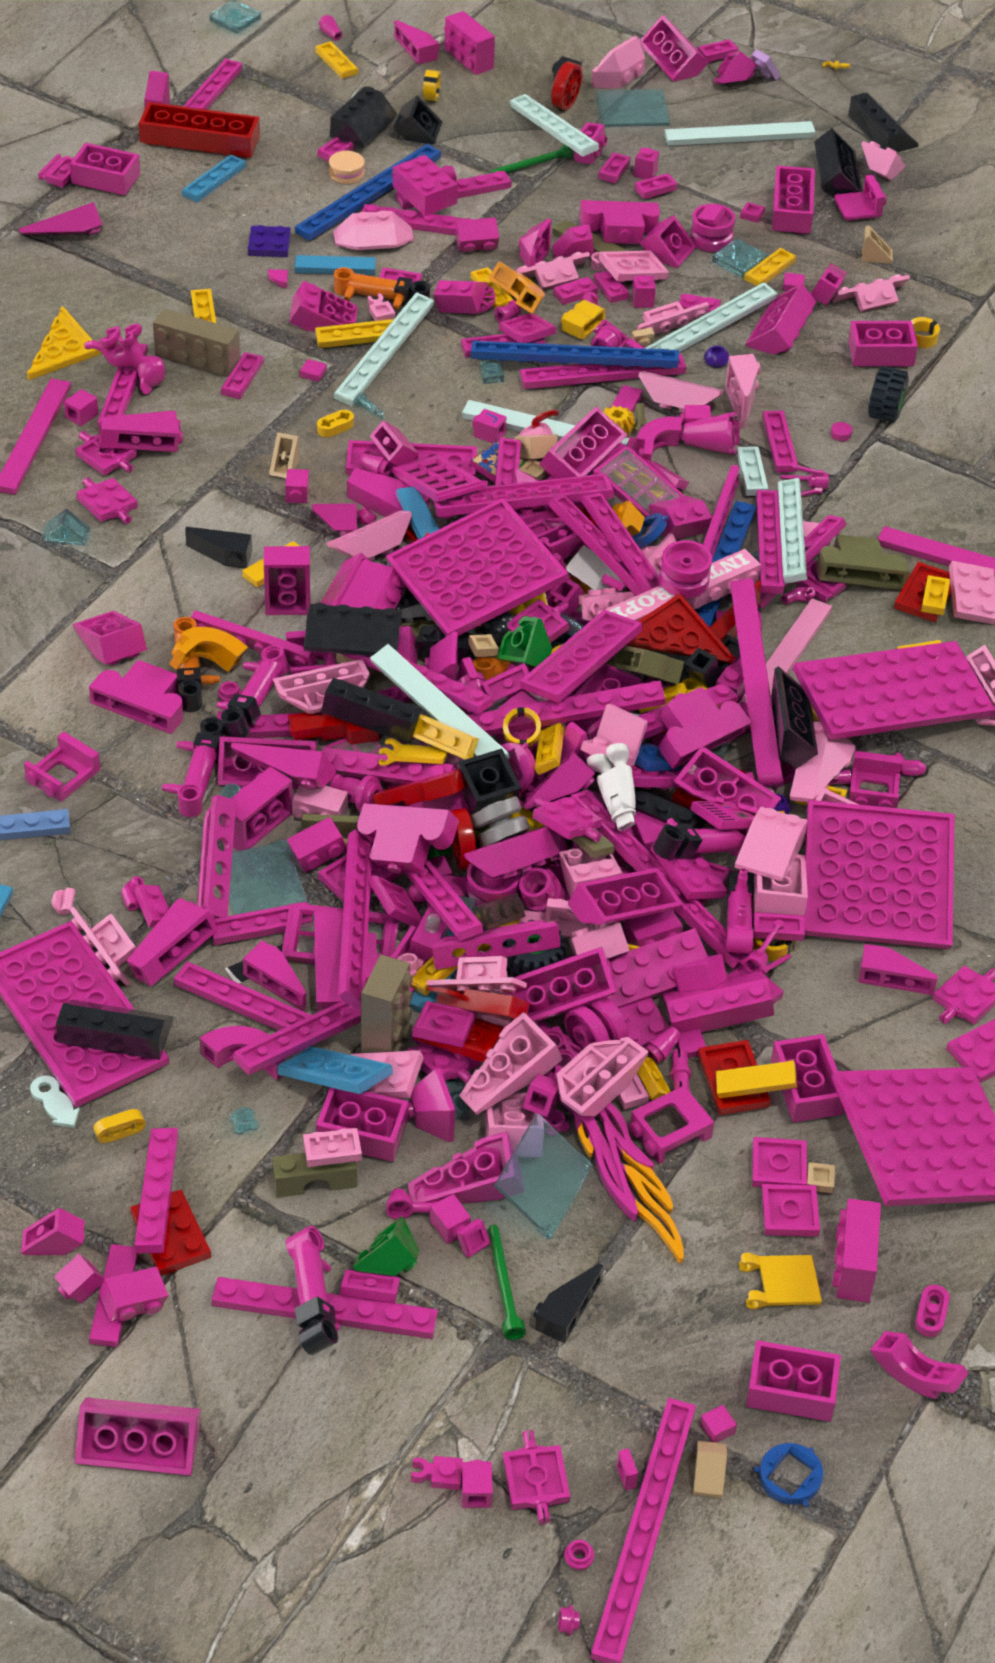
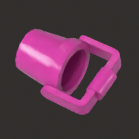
M604 319L593 331L596 334L591 342V346L624 347L629 338Z
M470 657L461 659L457 673V682L464 683L466 686L480 690L487 695L482 682H485L483 674L476 672Z

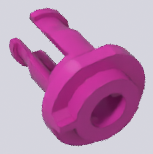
M336 774L329 784L331 788L347 791L348 801L355 803L356 809L360 813L363 803L374 804L373 795L383 790L379 778L372 775L358 780L351 777L344 778L340 774Z

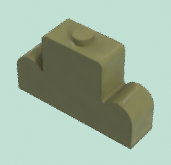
M840 534L837 535L833 547L824 546L821 549L815 567L818 579L821 581L900 590L903 589L910 573L905 558L894 553L884 555L878 539Z
M624 646L606 662L623 671L674 684H679L684 666V661L629 646Z

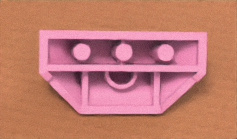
M637 36L612 49L602 59L599 66L592 70L591 87L621 88L644 74L643 43Z
M393 211L353 213L333 231L335 246H343L354 250L397 248L414 241L412 227Z
M646 371L639 372V378L653 401L660 403L659 407L671 409L674 406L680 408L679 411L683 413L685 405H707L724 392L721 389Z
M400 510L329 541L327 546L349 558L362 552L369 561L375 559V555L390 553L394 550L393 547L401 544L412 517L411 511Z
M986 645L966 656V659L995 708V659ZM995 712L993 716L975 718L979 725L995 726Z
M360 659L274 678L273 684L280 698L309 714L321 712L325 691L333 677L364 688L369 679V672L363 660Z
M629 1037L589 1044L556 1075L561 1101L581 1116H596L628 1087L648 1056V1051Z

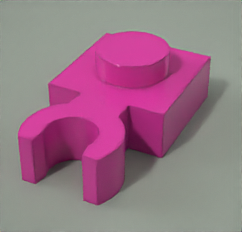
M434 1456L433 1463H428L423 1458H413V1468H420L423 1471L419 1473L412 1472L411 1481L422 1483L426 1480H431V1488L460 1490L463 1458Z

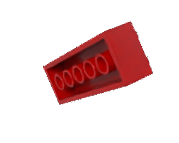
M148 102L138 123L140 143L161 145L169 148H183L185 150H198L206 153L235 155L243 158L252 157L260 138V117L154 102Z

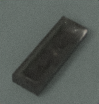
M518 893L472 908L473 914L482 923L483 931L526 917L524 905L519 899Z

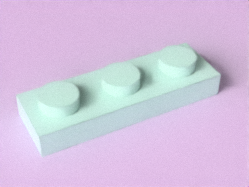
M737 447V458L746 496H756L757 490H768L759 447Z

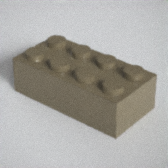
M166 308L153 321L156 356L229 377L240 360V335L237 329Z
M380 954L361 992V1053L402 1051V1042L404 1038H409L412 1030V1024H409L412 1015V1008L409 1005L413 992L410 991L413 981V975L410 974V963Z

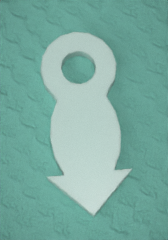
M41 1076L36 1078L30 1086L31 1095L34 1099L43 1102L46 1113L54 1119L52 1125L74 1128L80 1107L75 1110L73 1109L71 1100L66 1094L60 1092L59 1083L54 1077ZM43 1085L51 1087L48 1092L39 1091V1088Z

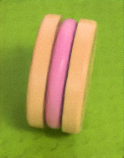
M340 151L333 154L329 159V175L332 180L341 184H353L364 177L365 161L359 153Z

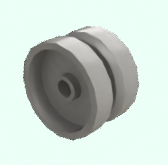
M517 796L495 802L470 816L474 830L489 827L488 830L480 833L477 837L481 848L519 835L531 828L525 816L510 819L511 816L517 814L522 809Z

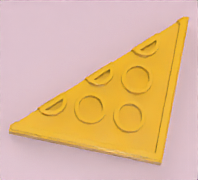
M64 306L59 309L60 312L55 317L49 334L44 338L41 344L42 347L32 362L31 369L27 371L28 380L101 355L97 349L88 350L84 348V343L92 339Z

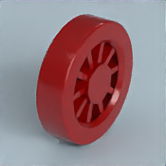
M568 61L559 69L551 92V102L555 108L566 111L575 103L583 78L580 65Z
M462 808L450 811L459 819L456 834L451 845L456 866L460 871L467 870L471 863L465 858L464 854L476 850L471 818L468 810Z

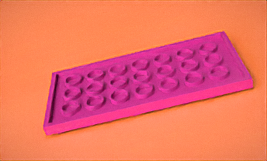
M957 641L797 662L793 666V671L829 740L993 716L995 712L992 702Z
M72 921L0 952V997L75 1108L169 1064V1057L164 1050L161 1059L158 1060L58 1043L56 1021L63 1003L67 1001L78 1000L135 1010Z

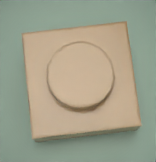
M652 328L632 331L631 339L645 348L653 344L654 331Z
M529 459L519 469L538 480L543 479L548 474L539 465L540 462L534 459Z
M491 634L469 636L468 644L475 657L497 656L499 648Z
M809 1162L807 1185H816L817 1192L833 1193L835 1165Z

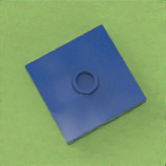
M641 743L635 761L637 766L647 772L680 770L682 766L680 765L672 769L659 748L651 743Z

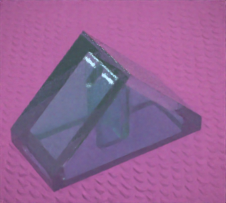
M65 509L46 523L41 539L43 541L85 546L90 533V527L68 509Z

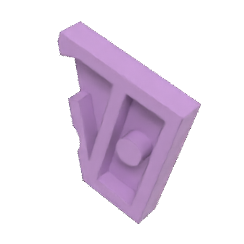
M756 49L751 56V60L757 64L755 69L760 71L765 78H772L777 81L780 73L772 59Z

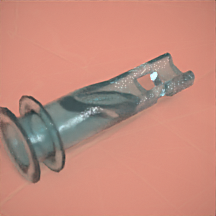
M359 393L356 396L355 404H358L359 407L364 406L380 419L384 418V412L368 400L367 395Z

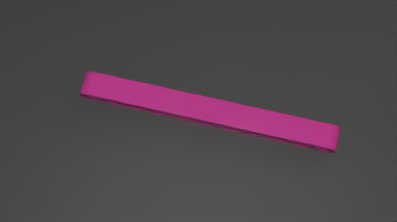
M753 577L730 581L749 719L752 721L750 726L758 782L764 787L782 785L784 782Z

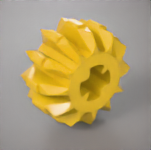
M612 405L611 408L604 409L603 413L618 425L627 436L633 432L635 427L634 413L630 412L629 408H622L621 405L619 407Z

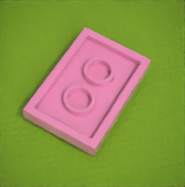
M652 251L600 252L598 258L614 279L620 282L633 280L634 276L642 275L654 276V281H657L659 279H667L669 271Z
M952 561L949 565L954 617L995 625L994 569Z
M420 1050L350 1054L392 1065L393 1074L366 1090L367 1092L397 1099L410 1098L424 1059Z

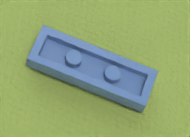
M68 809L0 816V840L71 833Z

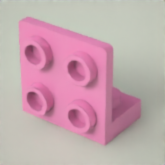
M607 704L597 736L591 740L583 741L580 750L590 755H607V747L612 744L623 743L629 748L627 765L634 766L648 722L617 706Z
M357 1128L314 1132L303 1135V1152L306 1155L307 1167L356 1161V1165H358V1161L362 1160Z

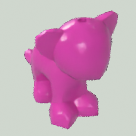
M137 323L129 325L124 329L126 339L121 337L119 326L107 329V336L100 338V341L91 340L84 343L85 349L99 350L108 363L114 367L133 366L137 368L140 378V390L143 394H149L152 388L159 385L165 378L166 370L162 359L153 355L144 356L137 338L142 333V326Z

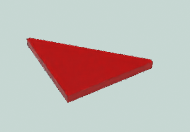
M680 593L640 619L638 622L642 623V631L625 645L689 657L699 647L717 657L718 662L732 664L736 660L734 655Z

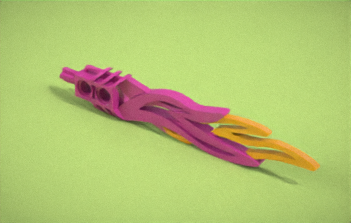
M541 1020L535 1022V1024L557 1045L563 1059L544 1075L557 1081V1073L575 1058L582 1049L575 1045L568 1035H564L559 1026L549 1029L546 1022ZM559 1093L557 1101L574 1116L575 1128L581 1145L588 1157L591 1158L594 1155L600 1179L614 1202L632 1221L635 1222L637 1220V1215L646 1221L658 1233L676 1260L682 1263L684 1250L678 1230L671 1217L652 1199L646 1190L669 1213L673 1212L672 1200L662 1182L653 1172L654 1163L632 1142L622 1114L611 1102L597 1114L604 1123L603 1136L594 1116H581L561 1101ZM619 1155L631 1166L621 1164ZM626 1178L629 1180L635 1192L643 1201V1203L664 1222V1224L669 1229L671 1235L659 1222V1220L634 1198L628 1186Z

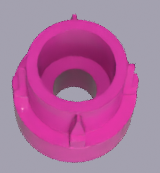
M532 868L522 873L519 882L520 896L528 911L546 913L548 898L565 900L566 895L563 886L548 869Z

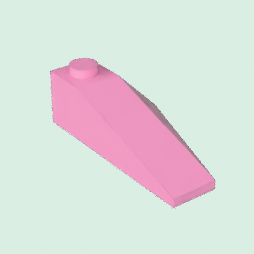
M813 722L818 755L796 769L790 800L802 802L816 800L822 787L827 789L828 783L833 778L837 779L843 767H848L852 762L855 745L848 738L829 740L821 722Z
M524 1012L502 1030L499 1035L500 1039L493 1050L490 1049L486 1054L487 1059L481 1068L474 1072L459 1095L476 1115L529 1085L538 1074L544 1076L563 1060L557 1045Z

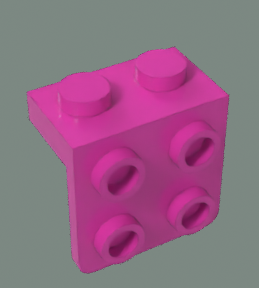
M873 175L865 176L863 192L838 194L834 198L843 218L850 221L882 217L883 207L886 205V195L881 191L880 184Z

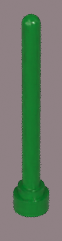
M563 144L560 150L492 169L490 174L497 171L510 173L561 157L563 159L574 158V150Z
M492 1224L488 1228L506 1316L502 1324L503 1334L507 1340H518L525 1336L526 1329L524 1321L516 1314L499 1228L497 1225Z

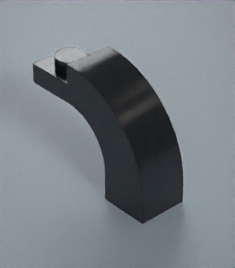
M727 635L722 643L734 655L736 662L741 658L739 641ZM698 647L685 663V669L690 677L708 687H714L723 671L731 664L718 662L717 657Z

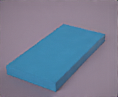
M314 1046L306 1048L277 1066L278 1075L357 1094L363 1093L393 1074L392 1065Z

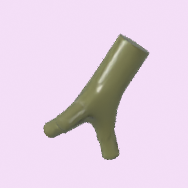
M636 403L634 430L638 432L640 426L643 427L647 424L644 403Z

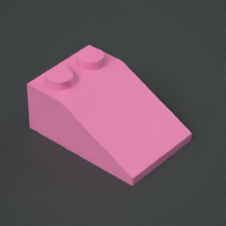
M754 354L729 356L725 390L734 412L738 414L736 418L741 429L746 427L754 403L755 392L759 388L757 376L761 373L760 363L756 362Z
M760 807L737 857L735 868H745L748 872L782 881L803 846L808 820L799 818L796 815L777 812L772 808Z
M797 854L782 881L754 873L753 917L754 912L805 915L808 899L805 855Z
M515 1092L485 1110V1137L507 1131L516 1157L525 1160L540 1158L543 1133L541 1115L522 1108L527 1093Z

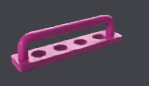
M221 795L212 797V805L204 817L197 906L209 909L215 918L228 916L236 801ZM220 815L226 820L225 828L219 823ZM218 839L224 843L223 852L217 846ZM216 863H219L221 865L223 870L222 875H219L216 872ZM214 887L220 890V899L214 896Z
M536 920L483 930V933L475 935L473 938L461 941L456 935L447 936L432 944L434 965L436 969L458 966L459 958L509 957L558 948L561 946L559 927L556 922L548 923ZM533 934L541 936L540 940L536 943L527 942L528 937ZM507 939H514L516 941L510 948L502 946L503 942ZM483 943L490 945V949L486 952L477 951L478 946ZM457 948L465 949V953L460 957L452 955V952Z

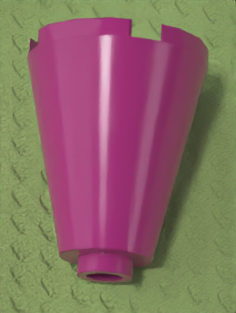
M729 412L685 423L684 428H681L680 438L684 440L685 445L736 455L737 450H734V448L740 442L739 421H735L734 416H738L736 412Z

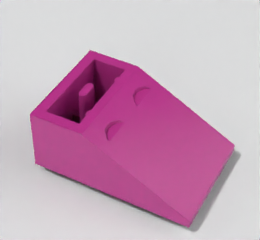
M303 281L293 296L289 323L306 331H315L317 327L356 323L358 306L317 287L315 284Z

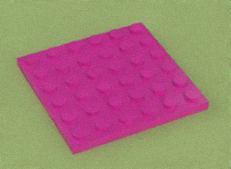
M504 498L386 556L388 564L394 568L396 574L399 575L403 583L445 636L452 632H458L459 636L569 580L568 572Z
M808 800L805 844L808 899L804 915L805 935L951 949L953 945L955 814Z
M973 1067L834 1072L831 1079L885 1206L995 1201V1114Z

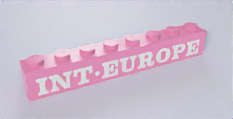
M746 549L713 562L707 590L696 597L685 599L693 609H698L705 604L732 593L730 581L753 577L754 583L759 581L761 564ZM660 585L605 610L639 621L675 595L668 593Z

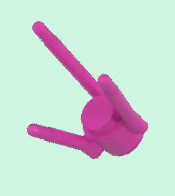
M793 465V469L811 474L809 476H780L781 479L799 478L801 481H808L809 487H813V489L801 492V497L811 494H822V490H827L829 484L828 473H825L824 470H815L798 465Z
M776 924L758 950L745 954L741 963L748 973L762 971L766 975L769 970L791 958V955L787 954L767 965L768 956L765 950L777 934L781 924Z

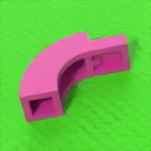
M662 417L644 425L639 431L636 440L635 451H639V456L645 461H651L652 453L656 449L664 446L678 447L682 417Z
M245 1026L219 1028L199 1038L200 1054L219 1069L224 1064L234 1061L233 1053L269 1036V1034ZM282 1059L263 1069L273 1078L279 1080L282 1075H278L277 1066L285 1060Z
M885 1331L870 1349L878 1363L893 1378L909 1389L930 1398L936 1399L941 1392L954 1393L968 1375L964 1365L938 1362L925 1356L912 1344L905 1333Z

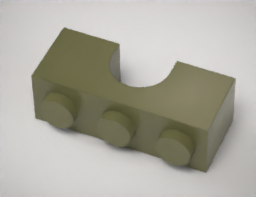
M305 1153L272 1157L273 1178L277 1198L303 1195L304 1186L314 1180L327 1181L330 1191L357 1188L356 1161L307 1167Z

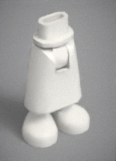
M616 743L607 747V755L594 754L588 757L587 765L593 771L601 773L596 779L612 821L617 825L618 831H624L635 825V789L632 768L627 765L629 748L626 744Z

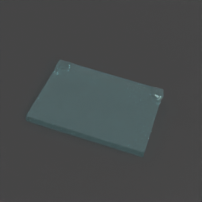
M663 89L597 90L596 92L601 121L604 127L670 125Z
M279 840L273 842V844L232 853L229 902L233 915L295 903H308L287 840ZM218 863L220 873L222 875L223 870L221 865Z
M538 1113L528 1126L494 1187L534 1224L545 1238L552 1239L593 1165Z

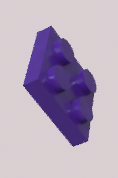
M251 226L248 256L288 258L291 227Z

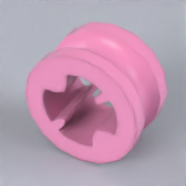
M600 252L593 253L591 255V268L597 271L606 270L605 266L598 259Z

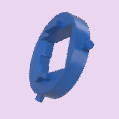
M655 513L645 517L640 533L631 536L639 548L645 547L659 537L667 526L666 520L669 519L668 515L662 516L660 513ZM650 526L646 534L641 535L645 528Z
M783 1443L774 1446L764 1455L761 1467L754 1466V1472L760 1473V1481L764 1490L773 1499L784 1504L797 1505L803 1503L805 1508L810 1505L808 1501L817 1495L823 1480V1467L819 1458L814 1453L815 1450L812 1447L808 1449L795 1443ZM788 1454L812 1470L793 1495L768 1479Z

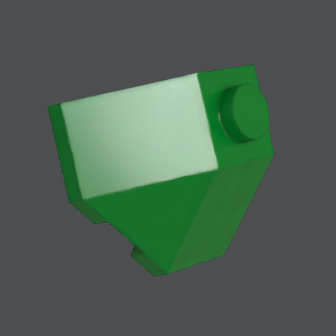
M523 616L518 621L519 626L513 632L508 631L503 636L497 659L517 665L525 663L527 668L534 669L551 655L552 646L542 619Z
M401 1216L382 1230L374 1238L375 1241L369 1246L370 1251L368 1252L364 1249L356 1257L353 1268L359 1272L396 1276L401 1271H404V1273L410 1271L417 1264L416 1260L420 1250L406 1220Z

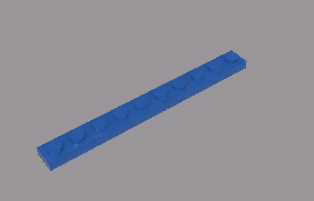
M428 144L424 145L296 225L295 233L309 241L364 207V204H369L393 189L394 166L424 155L435 162L441 158V151Z
M472 341L471 359L515 360L519 362L537 361L540 363L559 362L561 364L580 363L582 365L601 364L602 366L621 365L623 367L642 366L644 368L663 367L671 369L678 368L679 350Z
M735 501L712 563L741 551L756 513L757 505ZM723 597L698 609H694L709 627L714 622L716 611H718Z

